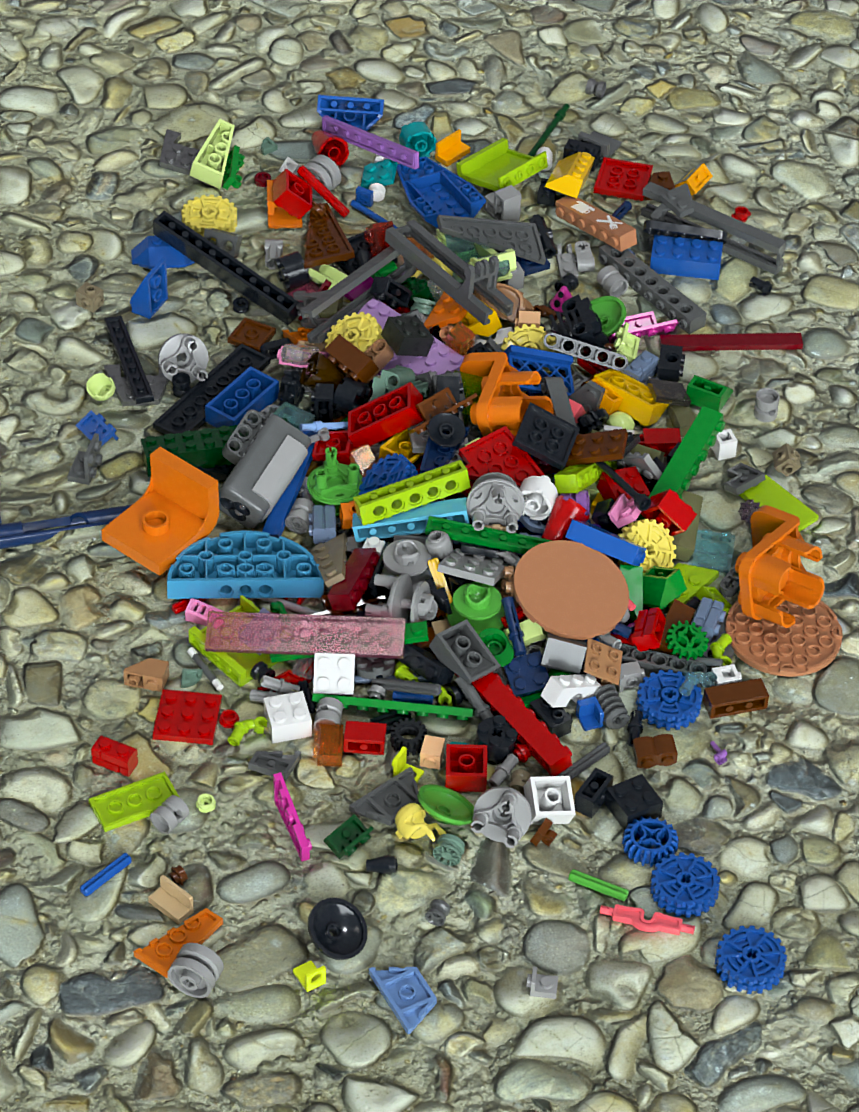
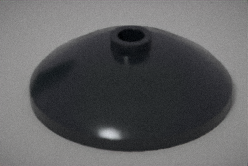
M340 898L324 899L313 907L308 917L309 936L315 947L325 956L335 960H348L363 950L368 935L367 925L360 911L350 902Z

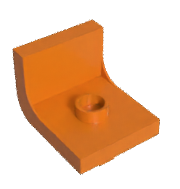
M162 447L157 448L150 454L151 479L143 496L101 530L102 541L159 576L176 562V557L184 549L207 537L214 529L219 518L218 480Z

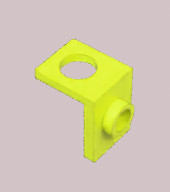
M403 746L392 761L393 777L411 767L413 772L416 773L414 780L418 783L424 774V770L406 763L407 748Z
M310 960L293 969L294 975L307 992L326 983V967L324 965L317 968Z

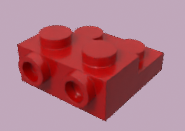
M348 430L329 431V440L315 442L312 453L313 461H325V449L328 447L330 452L331 447L337 449V460L341 464L350 465L352 460H356L355 449L357 447L348 438Z

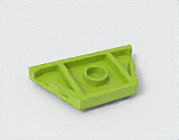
M677 563L672 568L680 569L687 590L676 600L685 604L691 597L697 595L701 586H709L719 577V571ZM674 600L668 604L669 609L673 604Z

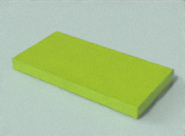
M765 475L766 480L739 494L742 499L756 510L761 506L768 505L799 517V532L818 521L819 518L818 514L767 475Z
M164 771L89 798V804L104 832L150 816L155 809L162 806V803L171 795L179 797Z

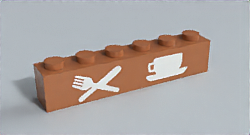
M568 195L555 201L557 217L613 248L623 251L637 244L636 229L586 201Z

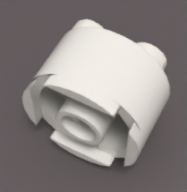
M548 476L527 477L519 488L524 497V511L522 515L526 514L532 520L546 519L551 513L555 500L558 497L557 488Z

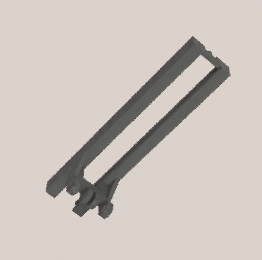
M649 182L643 188V196L657 201L661 205L656 207L648 203L646 208H641V216L655 221L704 228L668 212L671 210L659 200L660 194L669 191L668 189ZM693 200L694 212L689 214V216L777 254V258L774 259L727 238V243L723 244V252L775 275L783 268L784 259L782 257L785 255V240ZM650 234L648 243L653 245L654 235Z
M415 220L408 221L407 225L396 229L394 227L386 229L385 242L483 325L490 323L488 315H491L493 311L473 295V289L506 317L512 315L514 303L496 288L499 271V259L497 256H491L489 261L486 259L475 263V266L468 265ZM411 236L464 280V283L461 285L406 237Z
M389 246L329 290L306 293V291L294 292V299L303 301L296 305L298 315L303 318L300 321L301 326L315 328L307 334L308 342L322 343L328 338L327 333L331 332L332 325H336L339 319L343 320L346 315L351 316L354 312L358 313L369 300L375 297L369 293L370 289H368L329 319L319 318L318 316L327 307L398 257L400 253ZM404 257V264L386 276L400 284L417 271L416 267Z

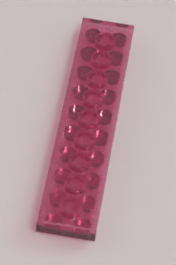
M208 611L205 651L315 655V653L355 654V657L403 659L406 618Z

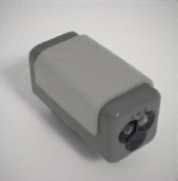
M256 410L246 412L222 449L223 457L235 466L219 489V510L249 529H253L259 523H262L270 514L307 457V449L311 444V439L277 415L271 414L270 417H265Z

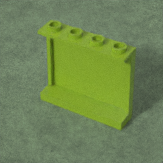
M501 138L456 163L457 175L464 180L497 191L510 185H517L547 168L548 163L546 151L533 157L509 149L508 139Z
M243 595L240 596V605L201 630L196 626L188 629L189 643L240 687L253 680L250 672L258 662H265L268 668L278 663H271L270 647L259 656L238 638L260 611L251 600H248ZM283 630L271 642L293 640L294 637Z

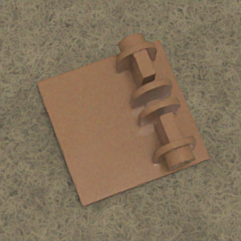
M588 638L584 672L600 678L602 686L612 683L619 685L623 651Z

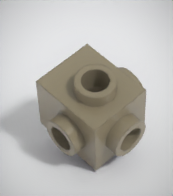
M88 282L75 291L76 305L94 313L104 304L103 289Z
M785 443L772 452L773 466L778 473L781 472L788 477L801 468V457L798 451L789 444Z

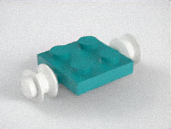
M377 154L375 155L374 163L364 166L360 186L373 191V201L375 202L384 199L386 192L384 186L394 184L398 165L397 162Z

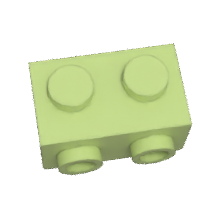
M325 264L321 265L318 271L312 268L308 271L309 276L313 277L312 281L319 285L324 283L326 279L332 284L328 290L348 276L334 267Z
M626 322L623 327L618 328L615 335L617 339L613 347H615L616 351L622 352L628 359V362L631 363L637 357L640 338L628 332L629 323Z

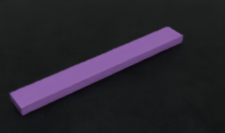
M329 116L322 117L323 131L341 137L347 143L412 169L419 168L418 151Z

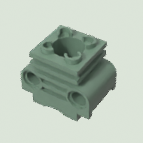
M396 365L392 369H382L381 375L374 376L373 396L371 401L409 382L416 387L423 395V400H425L429 395V383H422L421 380L415 381L414 371L407 367Z

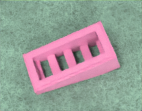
M191 598L185 610V621L208 626L217 617L225 615L226 612Z

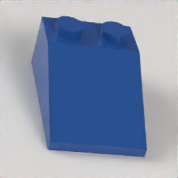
M164 257L145 276L130 300L132 313L151 319L168 299L166 258Z

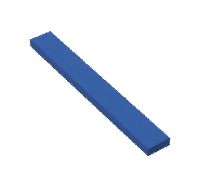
M303 431V433L306 434L308 437L318 433L313 431ZM315 442L311 443L308 447L307 457L268 515L262 532L270 533V536L276 538L282 535L286 526L285 519L298 496L313 459L312 453Z

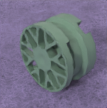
M413 297L412 300L415 303L411 306L410 311L418 309L419 313L430 315L437 302Z
M442 834L436 841L433 856L444 865L455 866L461 861L462 854L465 851V844L455 835Z

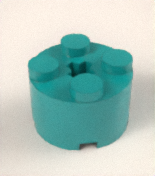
M412 122L404 125L399 135L400 145L418 151L419 157L426 156L428 158L430 157L429 154L436 149L437 140L425 122Z

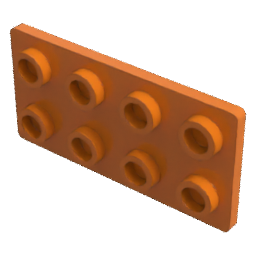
M267 180L268 228H302V218L298 219L295 216H291L286 210L274 204L273 180Z

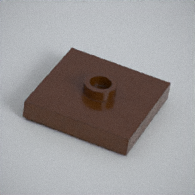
M245 317L228 337V343L235 346L244 344L260 352V347L264 343L269 342L276 334V328Z

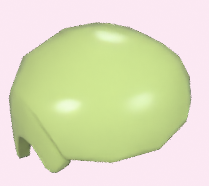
M104 373L94 374L86 383L89 395L97 401L108 400L116 390L112 378L107 377Z
M619 411L609 416L606 425L633 430L635 423L631 416Z

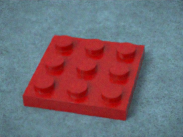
M604 157L593 193L643 201L645 197L643 196V188L650 181L653 165Z
M163 689L153 730V740L213 745L222 704V695Z

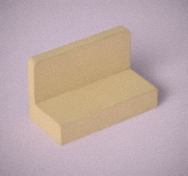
M162 875L160 877V888L148 897V901L179 925L194 913L193 897L165 875Z

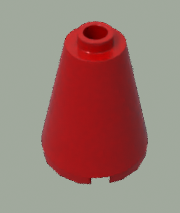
M317 130L313 133L311 141L316 155H325L332 159L337 166L343 165L349 156L347 142L343 138L323 130Z
M559 495L555 500L541 538L552 541L567 540L568 538L565 536L572 519L587 522L590 515L586 516L585 512L587 510L573 499L569 498L566 501L562 499L564 496Z

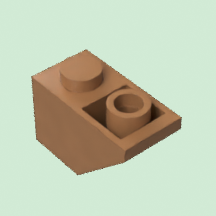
M148 658L125 668L123 671L124 685L162 692L170 675L169 661Z

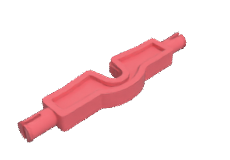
M616 904L614 908L601 905L600 914L612 916L613 921L633 925L636 929L644 932L661 931L680 935L681 931L694 935L695 926L682 923L683 919L655 912L651 920H645V912L642 908L627 907Z

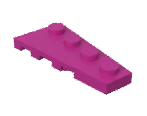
M282 773L273 774L274 803L301 861L309 860L310 850H312L310 839L305 836L303 824L300 823Z

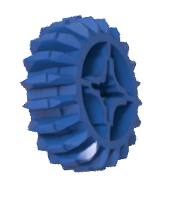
M641 816L639 821L634 819L632 824L628 823L627 829L623 832L622 844L624 853L628 854L629 859L634 858V862H641L642 867L645 864H649L652 868L653 864H661L663 857L668 859L670 854H676L679 839L677 831L673 830L672 824L667 825L666 820L660 821L659 817L652 819L651 816L648 819H644Z

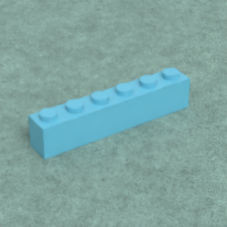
M467 498L429 502L426 505L415 507L409 511L398 513L392 517L384 518L365 526L362 525L357 513H353L352 528L355 541L362 542L371 537L383 539L394 537V535L425 533L429 516L470 524V516L466 505Z

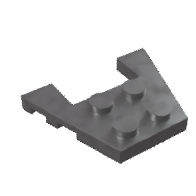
M167 129L159 161L160 167L190 175L192 163L200 150L177 144L181 139V133Z
M120 364L104 365L105 374L109 378L111 377L115 383V393L122 406L160 404L166 391V385L170 381L163 375L160 368L159 375H146L154 395V401L136 404L126 377H121Z

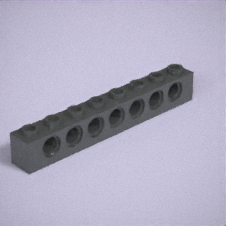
M608 244L599 247L598 261L605 267L608 265L614 266L635 292L639 293L670 320L677 319V325L681 329L691 334L705 327L707 313L628 249L619 251Z

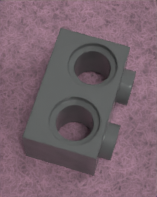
M205 228L204 238L209 241L212 237L215 238L216 246L232 257L239 256L243 235L214 228ZM228 241L233 245L232 250L227 248Z

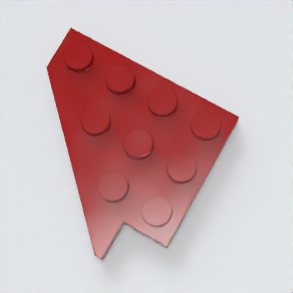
M507 426L459 449L458 454L467 464L465 467L471 480H477L487 473L499 472L510 476L516 482L518 488H520L525 478L545 474L527 452L512 445L515 437Z

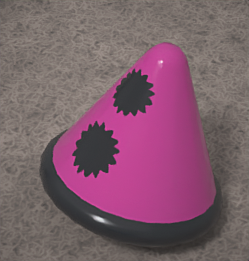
M562 286L548 303V307L555 312L559 311L561 316H564L562 304L573 297L566 286Z

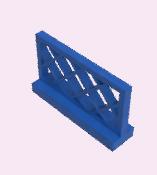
M510 345L504 351L507 354L509 365L517 369L513 365V362H517L521 366L518 371L522 369L524 371H532L527 364L532 365L543 377H551L553 374L556 377L561 376L565 386L568 388V396L575 392L570 366L574 362L573 356ZM542 367L548 368L552 373L548 375ZM557 370H565L566 377L564 378ZM541 382L538 384L539 387L519 385L521 391L542 394Z

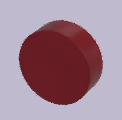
M259 172L254 176L255 185L258 187H267V180H271V175L267 172Z

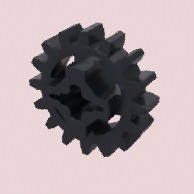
M603 408L596 409L595 411L589 410L586 414L580 416L577 419L578 423H576V426L580 428L578 433L588 434L592 432V429L596 431L602 430L603 424L609 419L606 410Z

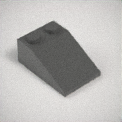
M467 619L436 634L429 645L442 664L469 684L501 667Z

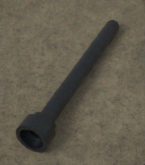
M604 461L595 462L599 468L634 499V505L640 511H645L650 507L651 499L647 495L639 494Z

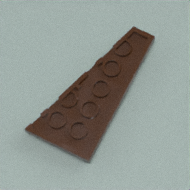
M323 203L327 209L325 211L328 215L326 218L324 216L320 219L315 217L310 209L304 268L324 264L329 265L333 262L347 261L355 258L354 250L328 203Z

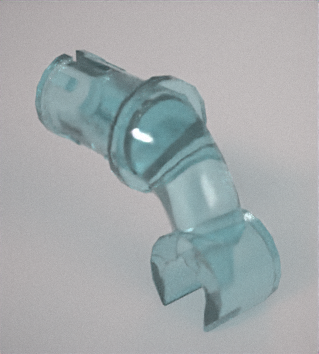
M687 672L679 692L684 696H689L695 685L699 684V682L705 688L714 685L713 682L717 679V676L713 672Z

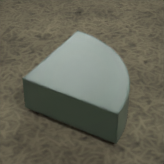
M266 137L261 144L263 155L278 150V145L269 137Z
M183 669L181 688L197 684L202 678L203 669Z

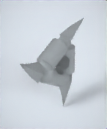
M505 551L496 553L501 557L503 556L504 560L514 567L517 566L520 560L515 552Z

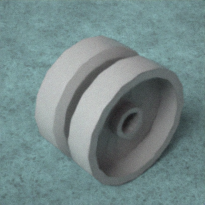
M316 155L303 165L329 191L335 189L341 182V173L338 166L325 155ZM312 188L313 198H323L314 188Z
M187 943L182 946L167 972L171 984L179 991L195 998H204L212 991L215 982L224 970L221 958L213 950L198 943Z

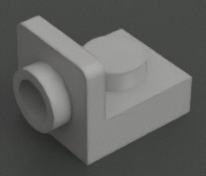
M533 967L532 974H528L527 987H531L530 996L556 999L558 976L537 974V967Z

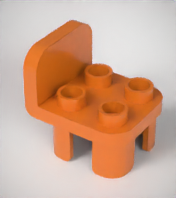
M505 352L469 353L463 358L460 366L461 376L470 395L475 393L478 395L473 399L474 403L470 409L471 422L474 425H478L483 437L504 426H507L515 437L530 402L554 414L553 404L548 396H528L519 387V385L540 384L541 376L537 371H518L509 365Z
M764 505L756 510L750 518L753 548L748 552L741 553L735 563V571L739 574L740 585L738 603L742 607L743 614L755 620L765 619L782 627L789 628L795 624V617L776 608L785 600L806 609H812L820 602L824 593V580L817 575L807 572L801 563L800 556L819 562L822 559V550L804 541L798 531V526L800 525L799 517L772 506Z

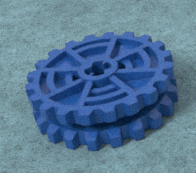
M394 453L392 456L388 454L384 459L380 458L378 463H374L372 468L366 471L367 475L362 478L361 481L363 483L359 486L361 490L359 495L418 475L416 466L402 454Z
M659 670L658 674L652 672L649 678L644 677L643 683L639 684L638 698H636L637 710L643 713L642 719H647L649 725L655 724L658 729L665 727L666 730L671 728L680 730V726L686 728L689 726V722L694 723L696 717H699L703 697L701 695L702 690L700 687H697L698 683L696 681H691V676H683L680 671L673 673V670H668V672Z
M680 852L678 856L670 854L668 859L665 857L661 859V864L656 863L655 870H652L650 894H653V901L658 902V907L660 909L665 908L668 914L673 912L676 917L685 915L686 918H690L692 914L701 916V912L707 913L710 908L709 906L714 907L715 900L718 899L720 884H718L720 883V876H717L718 871L716 868H711L712 863L710 861L705 862L702 856L697 858L693 853L685 855L684 852Z
M750 925L749 928L739 926L737 931L733 928L730 930L729 935L724 934L722 936L723 941L718 942L717 947L719 949L716 950L715 964L717 965L716 972L721 973L720 979L727 981L728 987L735 986L738 992L746 990L747 994H752V991L760 994L763 992V989L769 991L772 989V985L777 986L779 984V978L784 976L783 970H785L786 965L784 962L787 960V955L784 954L786 951L785 946H780L781 940L780 938L775 939L773 932L766 933L765 928L760 927L758 930L755 929V926Z

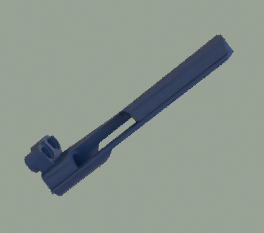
M131 505L78 512L68 517L27 523L17 521L2 524L0 517V549L38 544L52 538L60 531L109 524ZM86 523V524H82V525H75V526H68V527H62V528L42 530V529H47V528H54V527H60V526H67V525H74V524Z

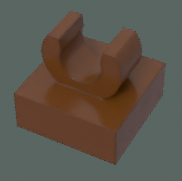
M546 818L530 842L537 846L542 840L545 845L550 846L557 836L555 831L549 829L553 822Z

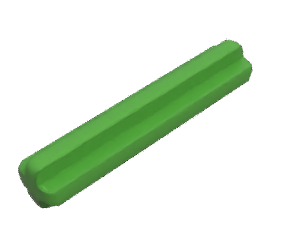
M572 869L569 874V880L621 901H626L629 891L620 886Z

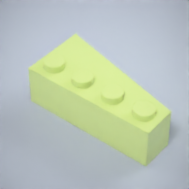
M221 119L218 120L194 159L190 176L218 189L221 188L235 125Z

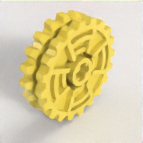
M202 195L200 198L194 197V200H188L181 210L182 223L203 237L205 228H214L231 233L236 230L237 208L234 207L233 202L229 203V199H222V196Z
M354 312L351 316H344L343 320L339 319L336 325H332L331 332L327 333L328 339H325V348L340 334L364 353L376 340L384 339L381 335L383 329H381L382 327L371 314L367 313L365 315L364 312L359 314Z
M523 324L522 328L515 327L514 332H508V338L504 337L503 345L501 346L503 352L510 345L560 353L544 345L542 335L546 331H544V327L540 326L537 328L535 324H531V327H528L526 324ZM549 335L546 338V342L553 343L556 337ZM542 367L548 374L552 373L548 368Z
M642 519V521L632 522L628 524V527L621 529L622 534H618L620 537L647 548L645 551L646 557L640 564V567H643V573L653 566L672 568L674 566L672 560L676 559V554H674L676 545L672 543L674 537L669 535L670 530L668 528H663V523H656L655 519L650 521ZM618 560V561H617L618 566H619V565L635 566V565H631V564H628V563H626V562H623V561H621V560Z

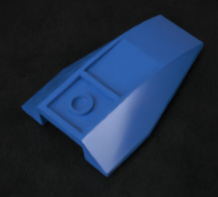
M426 156L419 157V168L412 169L402 164L397 165L396 171L409 204L426 222L438 228V215L474 218L486 203V199L471 183Z

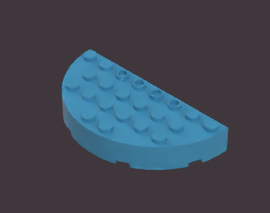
M230 531L219 533V537L211 539L209 536L188 546L176 557V562L171 565L168 572L167 599H237L241 595L245 598H321V595H324V580L318 568L319 564H316L314 561V556L298 543L282 536L279 538L272 537L267 532Z

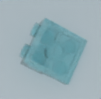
M709 529L698 530L692 566L728 573L731 569L735 535L728 532L715 533Z

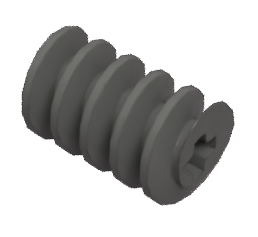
M607 684L600 687L595 692L594 697L596 696L604 712V721L607 727L610 729L624 727L629 722L630 716L615 686Z

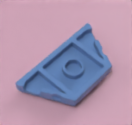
M376 967L369 968V975L407 1035L411 1034L437 1004V997L417 967H389V970H376Z

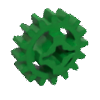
M685 620L684 624L678 621L676 625L672 624L671 628L667 631L665 640L666 643H669L667 648L673 649V655L678 653L679 659L685 656L687 661H689L690 657L696 660L698 656L702 657L707 650L709 638H705L707 632H701L702 626L695 627V622L690 625L688 620Z

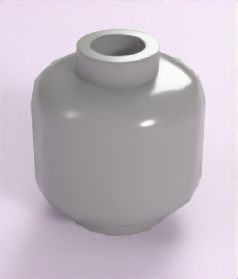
M433 531L425 540L427 551L431 554L432 558L440 560L452 553L453 545L446 532Z

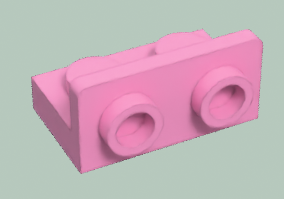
M621 494L608 512V516L619 529L636 521L642 511L634 505L633 498L628 500L624 494Z

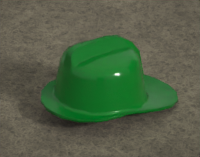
M488 628L480 632L479 637L500 666L508 665L514 658V649L505 633L498 628Z

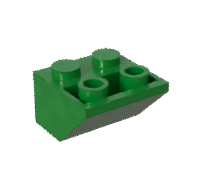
M694 375L687 385L685 402L701 408L705 406L720 412L733 393V389Z
M653 566L643 573V607L645 608L659 607L664 609L671 601L679 598L687 590L680 569Z

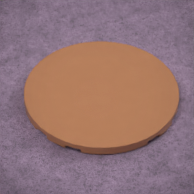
M557 540L539 544L528 550L521 557L514 571L512 581L513 593L516 601L522 607L523 613L533 623L536 622L545 631L559 637L586 640L588 638L593 639L595 636L605 635L612 631L623 619L629 604L628 585L620 569L602 552L587 547L582 543Z
M738 600L728 612L725 631L732 638L730 645L734 649V653L744 663L764 673L786 677L812 674L828 666L840 651L843 637L842 627L833 610L821 600L812 609H806L787 600L781 603L776 609L795 617V624L789 628L782 627L765 619L755 620L744 615Z

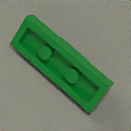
M236 145L233 146L228 154L222 188L226 190L231 185L238 189L242 184L240 182L242 177L236 174L239 168L243 166L245 156L239 154L240 147Z

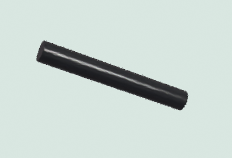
M390 542L385 543L368 584V587L371 589L376 587L374 585L375 575L382 573L384 568L383 552L391 544Z

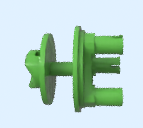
M328 447L325 449L326 460L324 465L313 470L308 476L307 489L315 505H322L323 507L325 505H334L335 515L339 516L340 504L354 501L353 497L359 496L361 491L359 486L363 483L361 481L363 477L359 473L358 464L345 465L339 463L337 460V449L331 447L330 452Z
M470 582L460 586L455 591L453 602L450 604L453 614H447L450 626L452 627L467 619L478 635L488 628H498L501 630L504 626L501 622V617H504L505 613L501 603L502 596L500 592L491 585L479 582Z

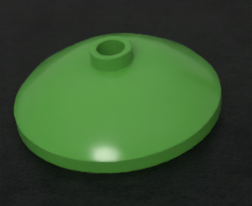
M602 296L590 301L592 310L598 314L601 320L603 332L607 337L611 336L625 321L626 307L624 303L614 296Z
M433 784L424 785L419 789L417 797L420 805L437 822L456 826L467 825L473 822L474 806L461 794L449 788Z

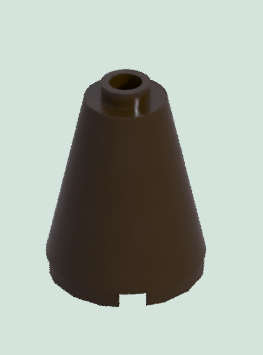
M319 352L311 355L307 360L310 364L307 369L303 367L300 375V383L307 387L315 388L316 383L334 384V394L339 383L343 384L345 380L342 379L346 377L342 371Z

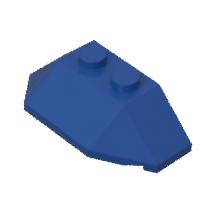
M318 95L317 112L321 117L329 116L364 131H368L383 117L384 99Z
M156 235L147 236L131 250L132 264L147 269H153L162 257L166 258V268H183L195 263Z

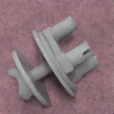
M492 472L482 475L474 482L466 501L468 514L472 519L474 529L480 531L484 529L485 525L501 524L506 526L508 533H515L518 530L517 521L524 511V497L516 482L510 476L499 472Z
M401 539L394 541L383 552L384 568L381 574L398 577L403 573L408 574L412 580L414 594L419 582H426L425 579L432 578L427 563L432 556L427 551L426 545L417 540ZM386 587L388 589V593H390L391 588Z
M403 573L399 577L382 574L375 575L374 585L390 587L391 591L387 603L379 602L378 605L367 603L365 607L366 616L380 617L382 620H387L390 626L407 624L409 617H411V623L433 620L435 618L438 604L431 594L428 582H419L413 594L412 580L408 574Z

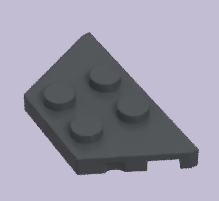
M412 768L405 769L350 804L349 811L389 826L393 825L397 812L403 806L409 803L420 805L417 797L418 786L414 780Z

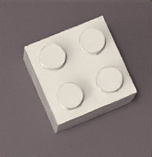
M315 653L313 693L354 695L356 655Z
M303 691L263 698L264 716L268 721L267 727L272 744L312 737V719Z
M570 776L530 777L523 786L525 798L532 810L530 825H541L546 818L552 821L553 824H569L576 815Z

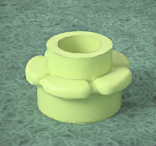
M201 794L196 801V808H199V811L203 813L213 811L216 807V801L210 794Z

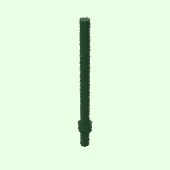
M565 103L555 113L554 119L528 155L533 157L536 155L538 149L542 147L558 123L565 118L566 112L570 108L568 104Z

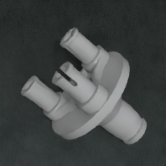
M180 333L173 335L163 343L158 354V364L161 372L167 379L172 381V377L181 372L190 376V383L197 379L205 381L204 377L208 378V373L205 371L208 364V351L199 338L192 334Z
M504 786L490 788L483 792L476 801L471 829L475 833H482L491 840L504 842L507 847L514 848V845H517L531 824L532 810L530 804L520 792L513 788Z

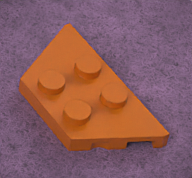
M443 292L426 319L424 326L430 331V327L436 325L442 328L449 324L461 322L467 310L447 293Z

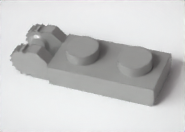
M556 244V261L560 279L567 273L574 274L578 279V271L571 244H567V253L562 254L561 245Z

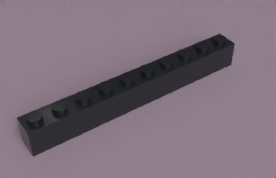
M163 211L153 220L154 235L286 325H289L299 316L296 305L300 303L299 301L166 211Z

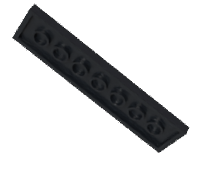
M244 344L239 345L208 373V378L204 377L205 381H199L154 421L153 429L163 434L196 431L206 422L205 405L250 366L262 371L271 363V358Z

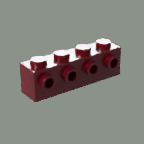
M376 548L354 549L345 564V579L334 584L328 593L333 611L355 610L365 590H367L380 557Z

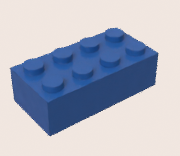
M654 235L650 268L658 274L719 280L723 242Z
M250 366L205 405L206 423L216 428L238 425L249 410L260 412L278 399L279 381Z

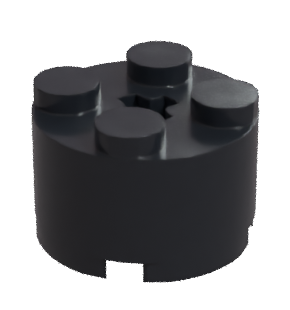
M298 251L274 259V264L279 270L276 273L279 282H283L286 292L310 283L308 270L304 268L303 263L305 262Z
M346 376L342 379L345 380L344 383H339L333 403L336 404L335 411L348 415L349 411L368 403L373 394V388L368 383L359 380L355 381L351 377Z
M496 715L495 717L486 718L478 724L474 745H487V762L490 760L494 761V764H501L508 754H513L518 732L511 727L504 716Z

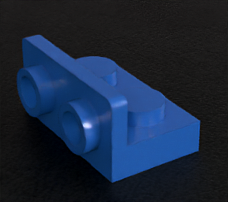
M92 410L75 425L90 441L94 433L99 434V441L102 443L101 447L111 437L116 441L119 439L115 434L117 430L110 423L106 425L105 422L107 420L100 413L96 415Z

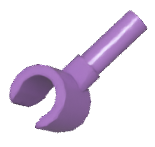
M711 741L710 745L716 751V754H714L715 762L718 765L727 762V751L725 749L721 750L714 741Z

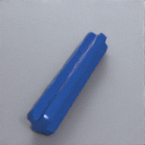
M127 853L120 855L82 884L80 892L84 896H89L132 862L130 855Z

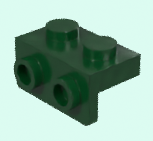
M353 814L323 841L339 859L344 855L349 857L357 850V844L361 843L363 845L371 838L370 833L374 828L370 826L367 829L357 816Z

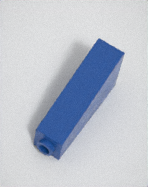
M572 519L565 536L570 540L582 543L587 547L631 565L640 566L646 557L645 551L647 548L589 522Z

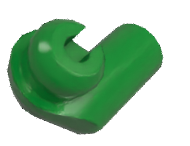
M280 601L272 602L270 604L271 612L277 613L279 620L285 625L283 628H289L291 620L283 603Z

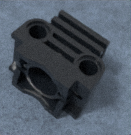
M578 294L566 300L562 304V311L566 321H564L559 311L555 312L560 324L557 323L553 314L549 315L551 330L600 346L609 343L607 335L602 330L601 320L598 314L592 310V304L588 297L581 300ZM566 341L563 347L569 349L572 347L573 342ZM584 346L581 348L583 354H587L590 348Z

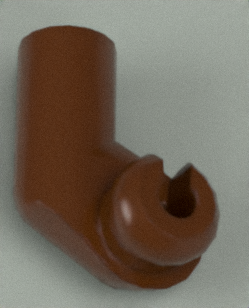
M534 306V311L540 312V317L550 318L549 315L553 314L555 320L558 319L555 311L548 306Z

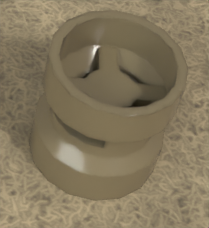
M521 769L513 771L509 787L517 790L525 797L523 786L532 777L531 774Z

